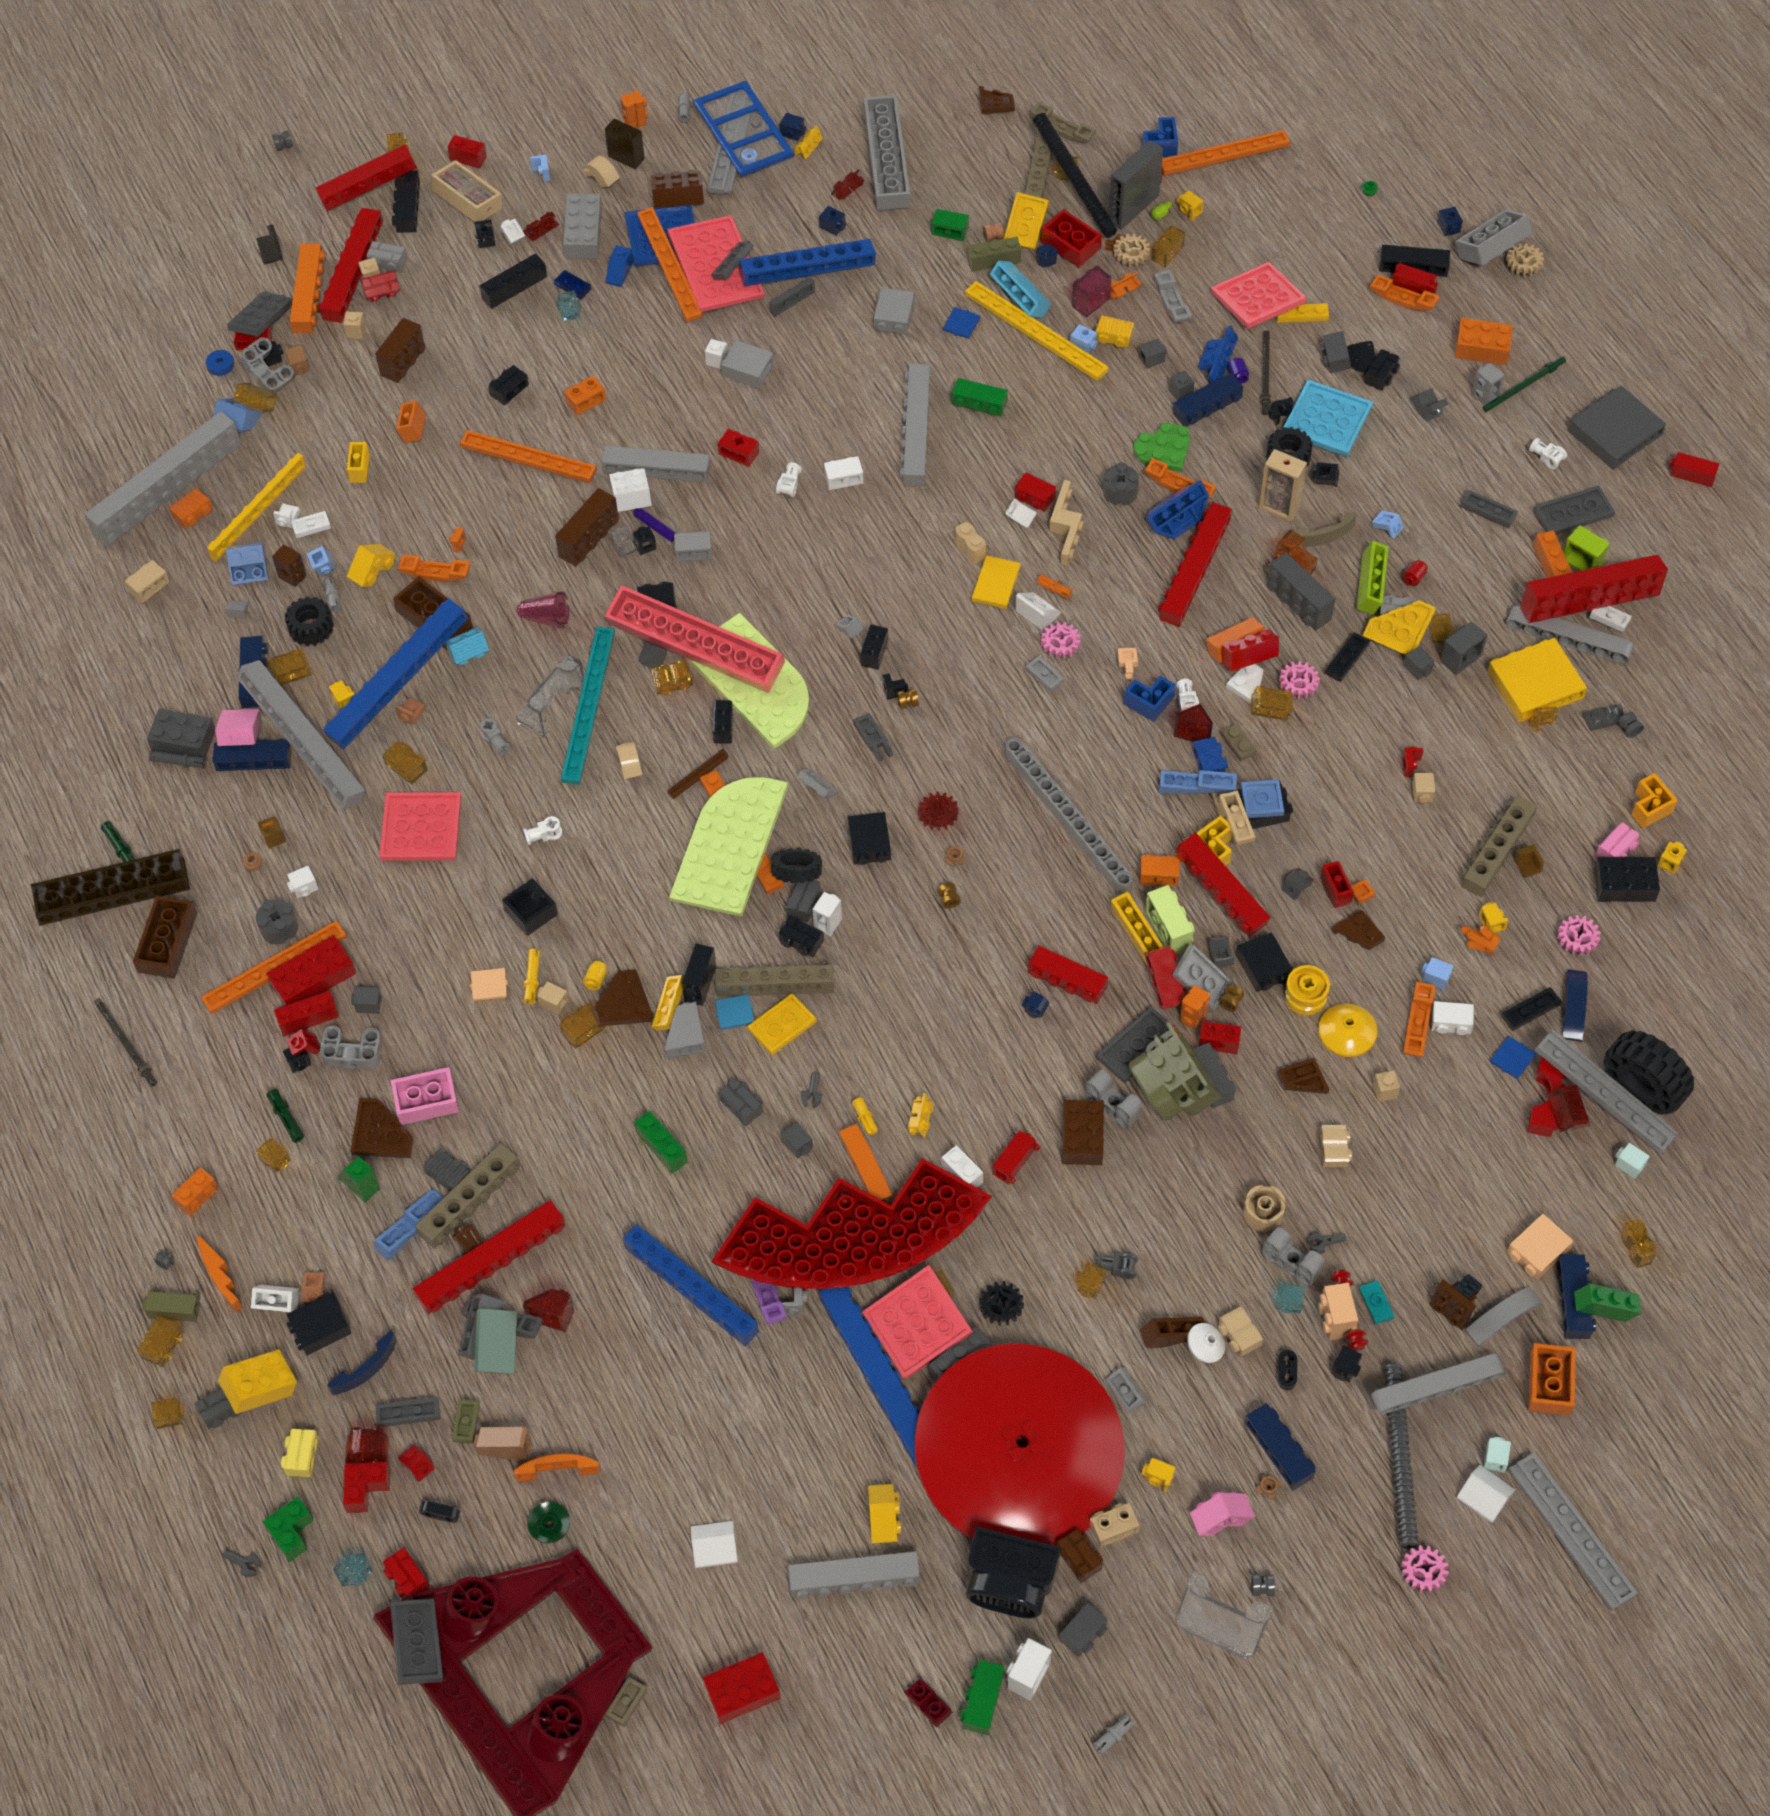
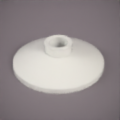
M1199 1323L1190 1329L1187 1337L1188 1346L1197 1359L1205 1363H1214L1222 1358L1225 1352V1342L1221 1333L1214 1326L1207 1323Z

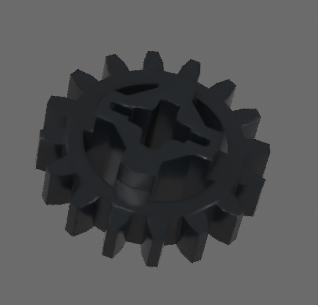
M1005 1281L1002 1282V1285L994 1282L993 1288L988 1285V1292L982 1291L983 1298H980L979 1304H981L980 1312H985L984 1318L990 1317L991 1324L994 1321H998V1326H1001L1004 1321L1006 1325H1009L1010 1319L1016 1322V1315L1021 1316V1309H1024L1023 1295H1019L1020 1289L1013 1290V1284L1011 1283L1009 1286H1006Z

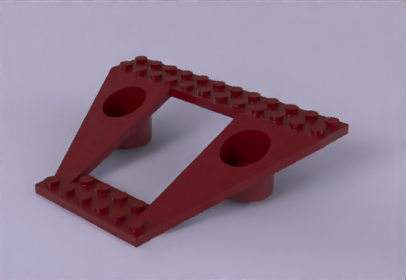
M578 1549L560 1559L481 1578L465 1577L452 1585L415 1593L400 1600L434 1599L443 1680L442 1682L420 1683V1686L513 1816H536L557 1803L633 1662L647 1655L652 1650V1646ZM556 1591L603 1654V1657L552 1696L546 1697L535 1709L507 1729L460 1663ZM454 1605L460 1606V1609L456 1611ZM389 1606L376 1613L373 1620L394 1648ZM481 1611L488 1612L489 1614L484 1617ZM540 1724L547 1725V1728L543 1730ZM568 1730L577 1731V1733L571 1737ZM561 1736H564L565 1739H557V1738H558V1737H561Z

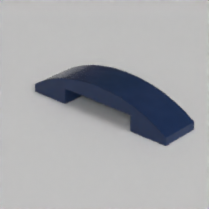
M1568 969L1562 1037L1565 1040L1582 1042L1587 1005L1588 975L1584 971Z
M392 1331L388 1332L375 1343L378 1352L350 1376H347L342 1371L329 1382L327 1386L331 1394L336 1395L352 1390L373 1377L384 1366L395 1348L397 1340Z

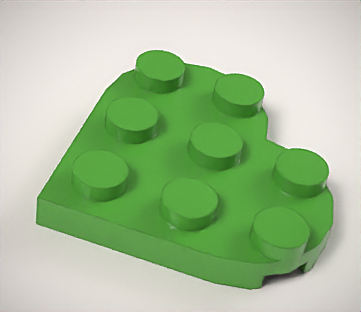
M1163 423L1156 434H1148L1146 432L1140 434V437L1134 443V455L1142 464L1148 465L1151 459L1154 458L1168 464L1167 469L1182 472L1189 448V430L1187 427L1178 424Z

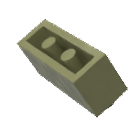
M1018 237L968 245V262L971 272L994 268L998 261H1009L1013 264L1021 263V246Z

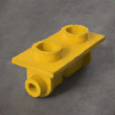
M817 125L813 129L808 130L802 139L803 142L794 147V153L796 155H803L805 160L823 139Z
M923 1093V1097L918 1096L914 1099L911 1114L917 1115V1117H910L908 1125L909 1134L916 1135L920 1133L923 1138H926V1133L930 1126V1114L933 1111V1102L925 1093Z

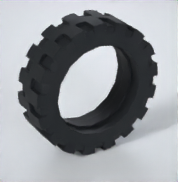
M791 848L786 851L781 850L779 853L776 852L771 858V873L773 877H776L777 880H783V882H812L822 874V859L816 852H810L807 849L796 848V850H793ZM788 865H803V866H802V867H792V866H788Z

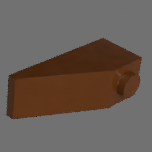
M1203 1317L1152 1318L1140 1329L1146 1348H1163L1188 1342L1187 1337L1190 1329L1199 1323L1205 1322Z

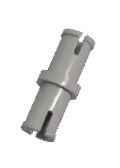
M681 92L679 95L678 110L681 122H688L689 111L691 110L689 103L690 95L687 92Z
M326 578L323 580L325 599L328 601L330 611L338 612L341 609L338 599L339 592L335 588L334 579L331 578L330 581V578Z
M1124 1715L1113 1727H1108L1106 1733L1093 1743L1095 1750L1103 1744L1097 1751L1099 1754L1103 1755L1114 1743H1119L1121 1737L1134 1727L1132 1720L1124 1726L1130 1719L1127 1715Z

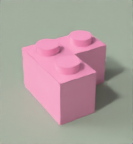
M1216 1492L1211 1496L1210 1500L1197 1504V1508L1190 1512L1199 1536H1213L1227 1526L1240 1527L1255 1517L1247 1495L1236 1492Z

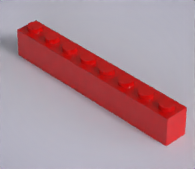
M361 207L359 214L356 215L355 224L351 227L349 239L345 241L344 251L340 253L339 263L335 265V273L330 278L328 289L324 292L323 302L319 304L322 320L343 322L361 278L358 262L367 260L370 246L373 241H376L383 224L380 210Z
M1212 502L1210 508L1205 509L1203 522L1200 521L1197 527L1198 533L1192 536L1191 547L1187 548L1184 554L1185 560L1180 562L1177 570L1178 574L1174 575L1171 581L1172 587L1167 589L1164 597L1165 601L1159 605L1160 621L1178 627L1181 626L1229 525L1232 508Z
M551 1200L413 1287L415 1297L427 1314L437 1312L445 1303L454 1301L461 1293L473 1289L484 1278H490L501 1267H507L515 1258L527 1254L529 1249L543 1244L551 1235L560 1233L565 1227L563 1216Z

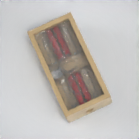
M457 160L431 175L432 191L474 222L483 221L502 209V193Z
M1274 449L1265 463L1259 509L1291 522L1300 508L1307 462Z

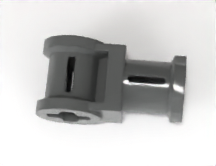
M1098 1253L1096 1271H1113L1112 1276H1119L1122 1279L1128 1280L1134 1279L1136 1277L1134 1272L1135 1263L1138 1262V1257L1130 1253H1115V1257L1103 1256L1102 1253Z

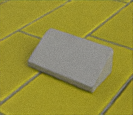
M1120 1367L1105 1379L1128 1413L1149 1401L1127 1368Z

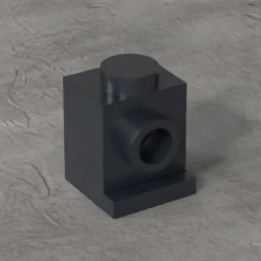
M491 219L475 222L478 247L495 246Z
M275 341L271 342L270 353L263 359L268 367L283 362L281 357L283 350L280 344L276 345ZM259 346L261 350H267L266 346Z
M1317 462L1316 468H1313L1312 479H1315L1316 484L1337 487L1340 473L1339 465Z
M649 526L640 527L637 531L633 532V544L640 556L656 550L655 536ZM649 542V545L642 547L643 543Z

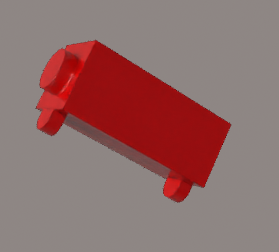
M1401 263L1397 264L1392 278L1393 285L1422 294L1424 290L1436 293L1439 283H1436L1437 275Z
M1678 452L1676 459H1671L1669 468L1672 471L1670 476L1712 487L1720 463Z
M1019 1130L993 1164L992 1175L1008 1185L1010 1183L1014 1184L1016 1182L1014 1177L1034 1150L1039 1151L1041 1148L1036 1143L1035 1138L1031 1134Z

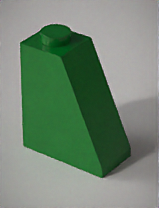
M359 1156L337 1176L340 1181L364 1202H367L380 1190L373 1169Z

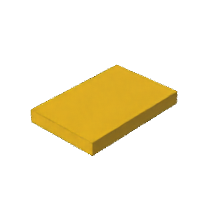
M1017 192L1003 239L1018 237L1021 247L1036 251L1050 201Z
M986 555L972 601L1007 609L1021 563Z
M791 993L749 1024L747 1030L772 1056L817 1022V1018Z

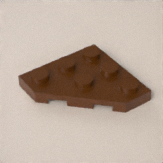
M636 969L618 971L592 1010L598 1027L651 1022L654 1018Z
M359 1098L350 1151L351 1155L411 1158L414 1142L411 1134L402 1127L401 1123L387 1110L380 1099Z

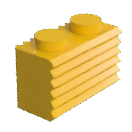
M1102 315L1095 331L1097 332V341L1102 344L1110 343L1117 347L1129 348L1134 332V323Z
M350 442L346 468L349 482L366 483L370 457L368 445L366 442Z

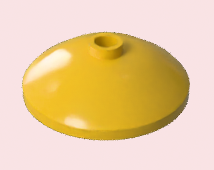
M1343 1003L1332 1006L1324 1012L1319 1021L1318 1033L1323 1045L1332 1053L1343 1057H1356L1366 1053L1373 1047L1378 1029L1375 1019L1366 1009L1355 1004Z

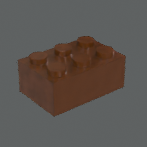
M674 171L669 174L656 173L651 175L654 208L704 204L701 171Z
M402 318L375 353L380 376L399 383L405 377L408 369L415 364L418 356L425 350L420 324Z
M1064 1100L1062 1164L1102 1165L1104 1101Z

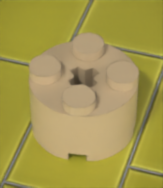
M1258 1185L1252 1188L1247 1194L1243 1209L1246 1223L1259 1233H1266L1276 1229L1283 1221L1286 1208L1285 1197L1279 1189L1273 1186Z

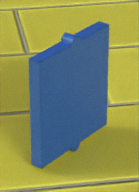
M954 307L943 327V331L952 333L954 336L958 335L969 339L981 315Z
M1508 1036L1492 1057L1490 1063L1502 1069L1503 1073L1506 1072L1518 1080L1536 1056V1053L1524 1046V1043H1519Z

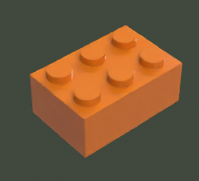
M1461 318L1455 358L1507 365L1513 325Z
M1533 1344L1529 1360L1528 1411L1571 1415L1575 1407L1576 1348Z

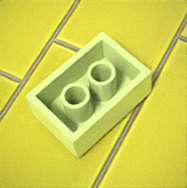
M1169 885L1148 892L1145 913L1163 946H1170L1171 949H1174L1176 956L1185 953L1187 947L1194 941L1193 932H1195L1192 922H1188L1184 907L1179 905L1176 892L1172 891Z

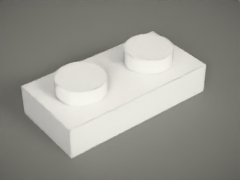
M325 511L291 521L296 538L331 529Z
M1608 606L1592 610L1589 618L1624 632L1632 616Z

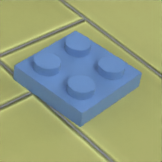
M1279 780L1241 782L1243 804L1248 818L1284 816Z

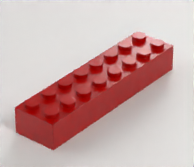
M1653 555L1527 582L1520 609L1528 622L1533 623L1659 596L1668 568L1659 555Z

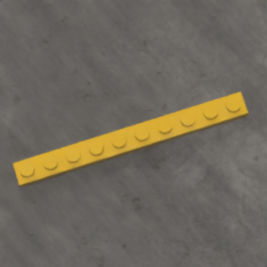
M975 281L965 290V296L1097 382L1108 372L1109 367L1033 317H1030L1027 313L979 282Z

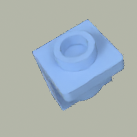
M546 154L530 157L532 171L539 170V175H543L544 182L550 181Z
M1381 511L1372 521L1373 527L1388 530L1390 538L1393 539L1403 529L1399 514Z

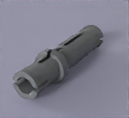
M151 750L149 755L156 756L149 757L150 762L182 765L184 768L191 766L204 769L206 766L205 763H199L206 762V757L191 756L189 753H184L183 755Z

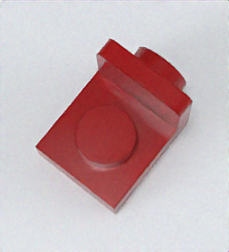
M1409 747L1404 749L1402 756L1404 777H1412L1414 769H1417V761L1422 759L1423 748Z
M301 1029L287 1039L292 1055L296 1056L303 1050L315 1055L320 1052L316 1036Z

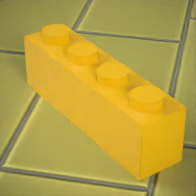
M1127 891L1111 900L1112 912L1147 965L1144 952L1163 947V945Z

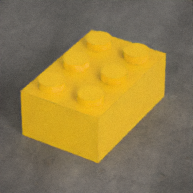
M279 1349L222 1368L218 1379L235 1414L290 1397L297 1385V1381Z

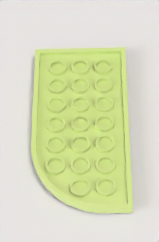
M741 613L719 626L777 651ZM686 658L726 700L733 702V708L773 749L791 738L803 725L809 709L808 689L802 676L785 658V664L769 693Z
M764 777L745 778L722 787L710 797L697 820L669 896L670 901L740 917L743 916L788 790V782Z

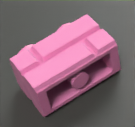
M1623 822L1620 823L1598 846L1596 856L1628 857L1627 853L1629 851L1634 852L1639 845V842H1637L1640 836L1639 833L1630 829Z

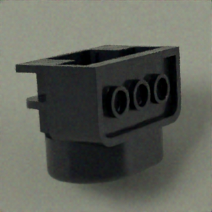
M976 1526L968 1557V1573L970 1578L965 1593L967 1599L981 1608L1026 1619L1039 1617L1042 1612L1045 1596L1053 1588L1056 1571L1059 1567L1061 1548Z

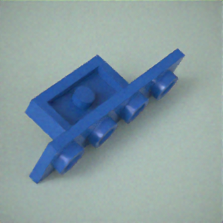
M1228 326L1223 339L1208 341L1198 367L1201 371L1210 370L1208 378L1211 383L1223 378L1238 341V336L1232 326Z

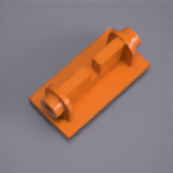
M1138 272L1134 274L1128 273L1120 281H1112L1108 284L1105 294L1110 292V298L1117 300L1127 294L1124 288H1126L1128 293L1138 289L1141 285V281L1135 278Z

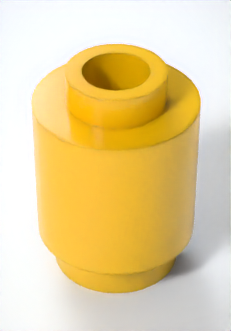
M594 961L589 965L583 979L587 989L594 991L601 988L607 975L606 964L601 961Z

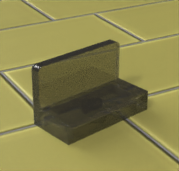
M273 224L267 226L269 235L256 238L263 264L283 260Z

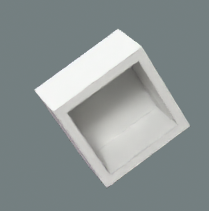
M644 468L609 474L612 493L616 497L618 512L652 506Z
M1029 1638L1025 1644L1021 1643L1016 1653L1018 1655L1016 1662H1011L1006 1672L1008 1674L1006 1678L1008 1689L1031 1701L1051 1663L1052 1650Z

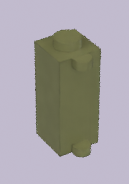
M151 1289L148 1291L147 1298L143 1300L142 1309L147 1317L152 1319L197 1322L201 1304L199 1301L200 1293L188 1295L156 1292V1290Z

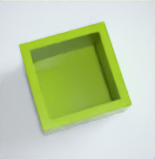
M1579 525L1567 538L1564 555L1568 564L1578 571L1601 567L1604 565L1610 543L1595 535L1589 529Z

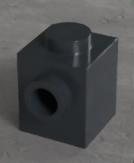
M1343 1345L1332 1366L1331 1374L1340 1381L1350 1382L1352 1377H1357L1362 1366L1359 1363L1362 1354Z

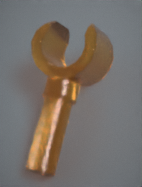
M1119 233L1113 240L1107 239L1105 249L1113 251L1116 240H1119L1122 234Z

